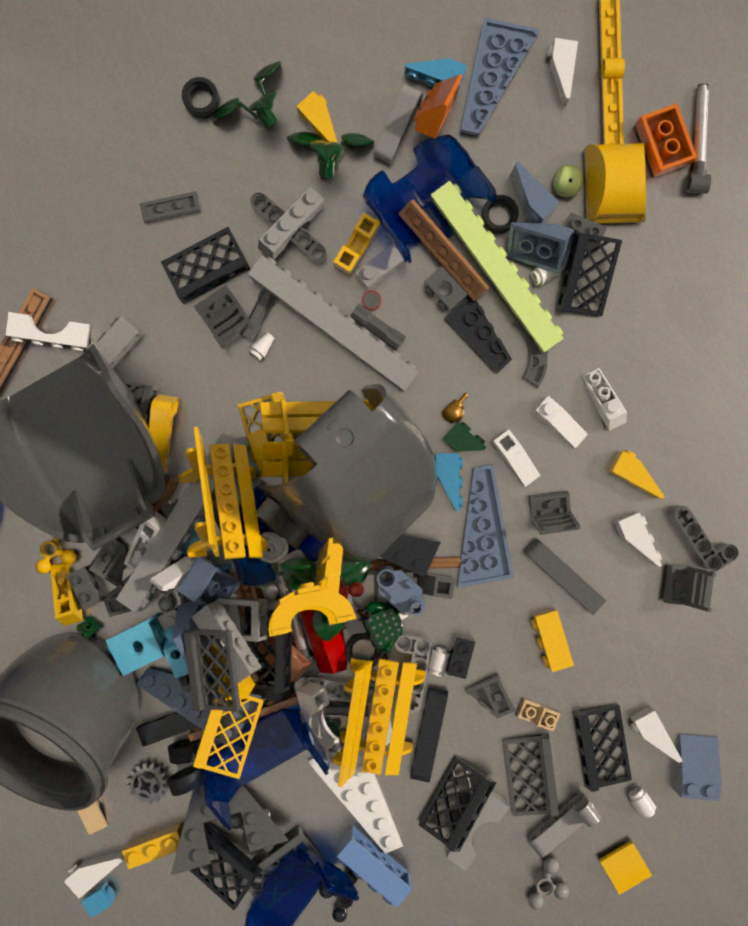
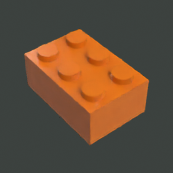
M677 103L645 114L635 123L641 143H644V151L654 177L690 165L697 158Z

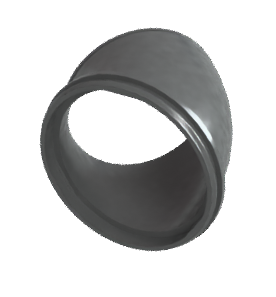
M74 632L54 635L28 649L0 674V785L32 802L67 811L85 809L94 804L103 795L108 785L106 772L124 742L132 733L141 705L140 687L136 685L138 678L135 671L124 676L122 675L121 671L116 667L113 655L107 650L106 640L97 636H92L88 639L84 638L82 633ZM16 723L50 740L75 762L60 761L42 754L27 742Z

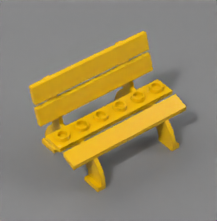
M281 399L280 402H260L263 434L284 433V442H263V460L282 459V461H262V477H282V483L288 482V476H304L315 467L309 460H289L307 459L295 445L292 433L305 432L336 401L285 402V399ZM363 401L371 411L374 410L369 401Z
M193 427L196 448L185 450V455L191 469L179 474L178 481L179 483H194L200 478L206 522L195 524V530L200 541L188 547V558L207 557V550L210 548L215 557H218V546L220 545L223 546L224 560L245 558L244 544L248 547L249 558H263V552L267 551V540L265 537L260 536L258 520L255 515L256 507L251 479L256 478V471L249 465L246 445H232L235 463H232L229 444L209 445L211 465H207L204 441L198 427ZM210 474H213L221 536L216 534L208 476ZM234 474L237 475L246 534L242 533Z
M329 538L319 550L317 566L321 567L316 572L315 586L314 582L301 584L295 593L293 591L276 603L275 611L269 621V637L292 632L291 621L298 612L304 610L322 612L328 618L329 625L356 619L350 602L339 594L343 548L340 544H333V538Z
M351 658L350 670L355 676L344 684V690L352 693L346 731L340 730L339 739L344 743V747L333 757L332 761L335 765L341 766L338 787H342L355 774L358 751H364L361 772L381 775L384 755H387L385 775H399L402 755L413 752L414 743L404 741L413 685L423 683L426 674L425 670L416 669L417 663L403 662L401 675L397 676L399 666L397 661L379 659L378 670L375 672L371 670L373 661ZM372 680L376 681L367 740L363 741L361 740V732L369 682ZM395 685H399L390 745H386Z

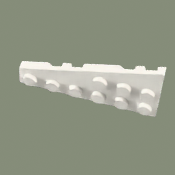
M358 751L355 774L342 787H338L341 766L335 765L333 762L327 765L313 759V757L307 759L311 767L384 853L403 847L402 840L376 775L361 772L364 751Z

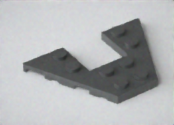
M223 775L209 779L192 792L171 875L212 864L204 823L241 813L249 852L284 843L288 839L237 778Z

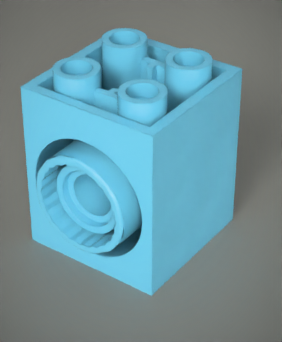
M160 613L128 627L106 640L107 650L113 655L116 667L123 676L165 656L163 648L166 638L157 618L160 616Z

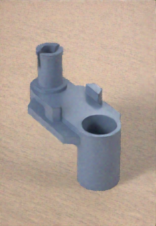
M386 564L380 566L376 573L380 594L401 613L409 612L416 616L422 614L426 605L422 597L423 589L402 570H394L392 566ZM385 571L392 574L388 580L381 578V574Z

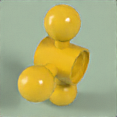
M53 537L52 540L45 541L40 545L39 551L43 559L36 562L35 569L40 574H46L51 569L50 559L52 557L60 556L64 564L70 565L76 561L77 555L71 549L63 551V546L59 539ZM49 544L54 546L55 551L53 554L48 551Z

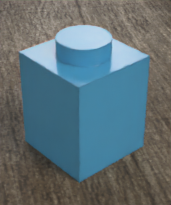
M104 882L85 894L81 903L90 918L112 905L115 900L114 890Z

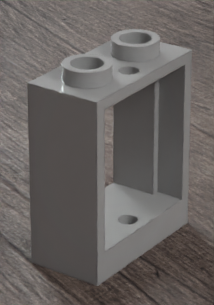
M222 597L216 599V601L219 600L224 606L228 615L229 605L251 606V634L240 633L245 641L253 642L268 639V599Z

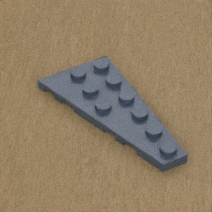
M484 17L460 132L476 136L480 135L539 34L540 29Z
M493 464L473 468L457 588L514 578Z
M147 668L136 685L204 730L211 709L193 711L191 691L185 692L174 674ZM211 693V702L213 703L215 696ZM251 693L249 695L252 697L263 699V697ZM227 700L230 705H233V700ZM254 701L244 704L248 715L255 712L258 706V702ZM242 706L238 712L231 711L236 722L246 717ZM229 713L220 719L223 729L234 723ZM248 719L237 724L241 732L248 723ZM218 726L217 732L221 731L220 726ZM236 726L225 731L229 741L234 740L240 735ZM223 733L215 736V739L224 745L228 743Z

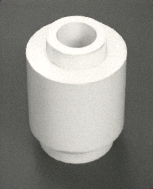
M440 646L432 649L428 663V673L443 676V673L447 670L450 653L447 652L448 649Z
M638 787L629 793L630 802L641 818H650L655 814L656 806L645 790Z

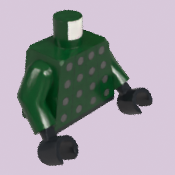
M371 601L363 609L356 610L360 617L358 621L362 622L372 646L380 650V652L374 654L375 659L389 660L388 654L399 638V635L403 632L399 622L408 618L407 612L394 611L390 605L383 602Z

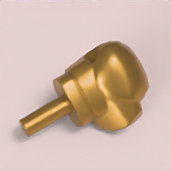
M464 393L458 401L454 399L443 409L442 416L446 421L454 423L460 422L463 419L464 406L462 403L468 397V394Z

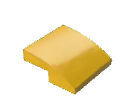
M632 840L599 859L619 895L652 876Z

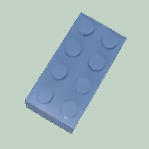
M354 825L338 841V861L344 867L348 866L352 869L353 874L358 879L365 880L372 891H378L386 903L398 907L412 891L411 874L387 853H384L380 847Z

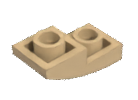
M525 698L521 699L515 714L520 719L532 722L539 727L553 732L561 715L557 711Z
M98 800L85 809L77 810L89 835L107 827V821L99 808Z

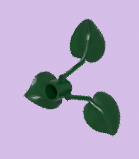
M277 61L263 67L253 77L254 81H258L262 96L258 100L250 104L249 107L239 101V98L225 102L214 114L213 124L215 120L228 115L236 107L241 106L255 120L259 119L264 128L273 125L277 118L271 109H273V101L277 92L272 90L265 93L262 82L278 66H281V62Z
M297 132L287 136V139L301 145L310 144L317 153L319 175L322 177L334 176L335 164H338V158L345 144H374V140L359 133L341 135L343 140L340 144L322 141L319 135L312 132Z
M345 556L342 557L340 580L343 579L348 587L360 585L369 573L370 562H357ZM293 558L280 564L284 579L290 588L297 590L301 584L310 583V581L314 582L315 586L316 566L312 561L305 558ZM315 610L313 614V627L316 633L325 641H330L344 626V622L329 625L328 618L320 611Z

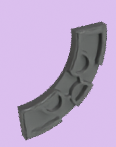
M516 318L512 326L522 335L528 350V363L522 379L539 388L547 370L548 350L542 353Z

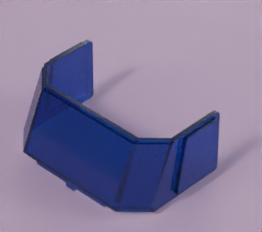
M280 709L257 721L240 779L203 769L205 803L224 828L232 829L229 802L240 787L301 752L308 750L324 774H329L328 770L330 767L326 752L299 709ZM250 722L246 724L241 732L242 734L250 731ZM242 738L237 740L232 746L236 754L245 748ZM221 743V744L217 745L216 748L218 749L219 747L223 746L224 744ZM229 747L219 751L223 761L234 756ZM217 753L208 757L206 765L215 767L221 763ZM235 758L225 764L228 771L237 773L239 767ZM223 765L219 767V769L225 770Z
M308 849L292 851L286 859H283L270 879H266L263 883L264 887L254 899L247 912L245 926H293L317 893L321 884L328 893L355 901L359 899L358 891L347 873Z

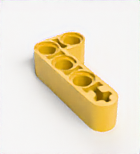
M158 394L151 404L149 430L159 450L164 474H166L169 464L173 416L177 412L179 399L178 397Z

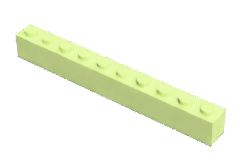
M448 181L431 194L432 201L541 352H546L564 339L562 337L564 334L562 329L558 325L554 326L550 320L552 319L551 314L547 309L543 310L539 305L541 301L535 293L531 294L528 290L530 287L528 282L518 276V269L513 262L509 263L505 258L507 256L505 250L501 246L497 247L494 242L496 240L490 230L487 232L484 229V222L479 215L475 216L471 211L473 209L471 203L467 199L463 200L460 195L462 192L456 183L453 185L451 181Z

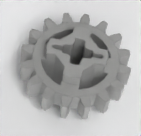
M145 761L143 766L137 764L136 770H131V776H128L126 780L130 783L126 786V789H131L128 794L129 796L135 795L134 802L140 799L141 805L145 801L148 802V805H151L153 800L158 803L160 797L163 798L165 796V791L168 790L169 786L166 784L168 777H164L167 771L160 770L162 765L155 767L154 761L151 765H148V762ZM137 776H138L137 779H138V781H139L138 785H136V777H137ZM160 781V788L157 790V783Z

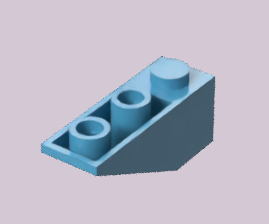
M450 58L408 63L405 65L404 74L412 80H422L431 87H434L435 83L453 76L462 75L461 85L467 65Z
M435 454L437 478L455 511H459V507L463 506V497L459 496V488L463 487V478L459 477V469L463 468V459L459 457V454Z

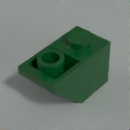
M456 422L441 439L455 452L480 451L487 448L484 445L485 441L479 435L474 436L469 432L471 428L464 422L461 424Z

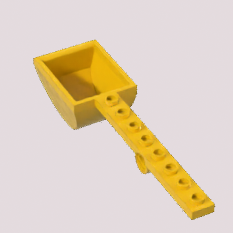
M599 0L603 144H590L584 148L586 219L598 224L645 222L646 176L644 143L624 144L622 78L625 71V61L621 57L620 0Z

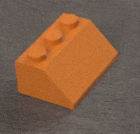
M456 75L435 83L432 91H427L425 99H423L420 108L415 114L414 121L416 125L414 130L436 139L452 107L462 75Z

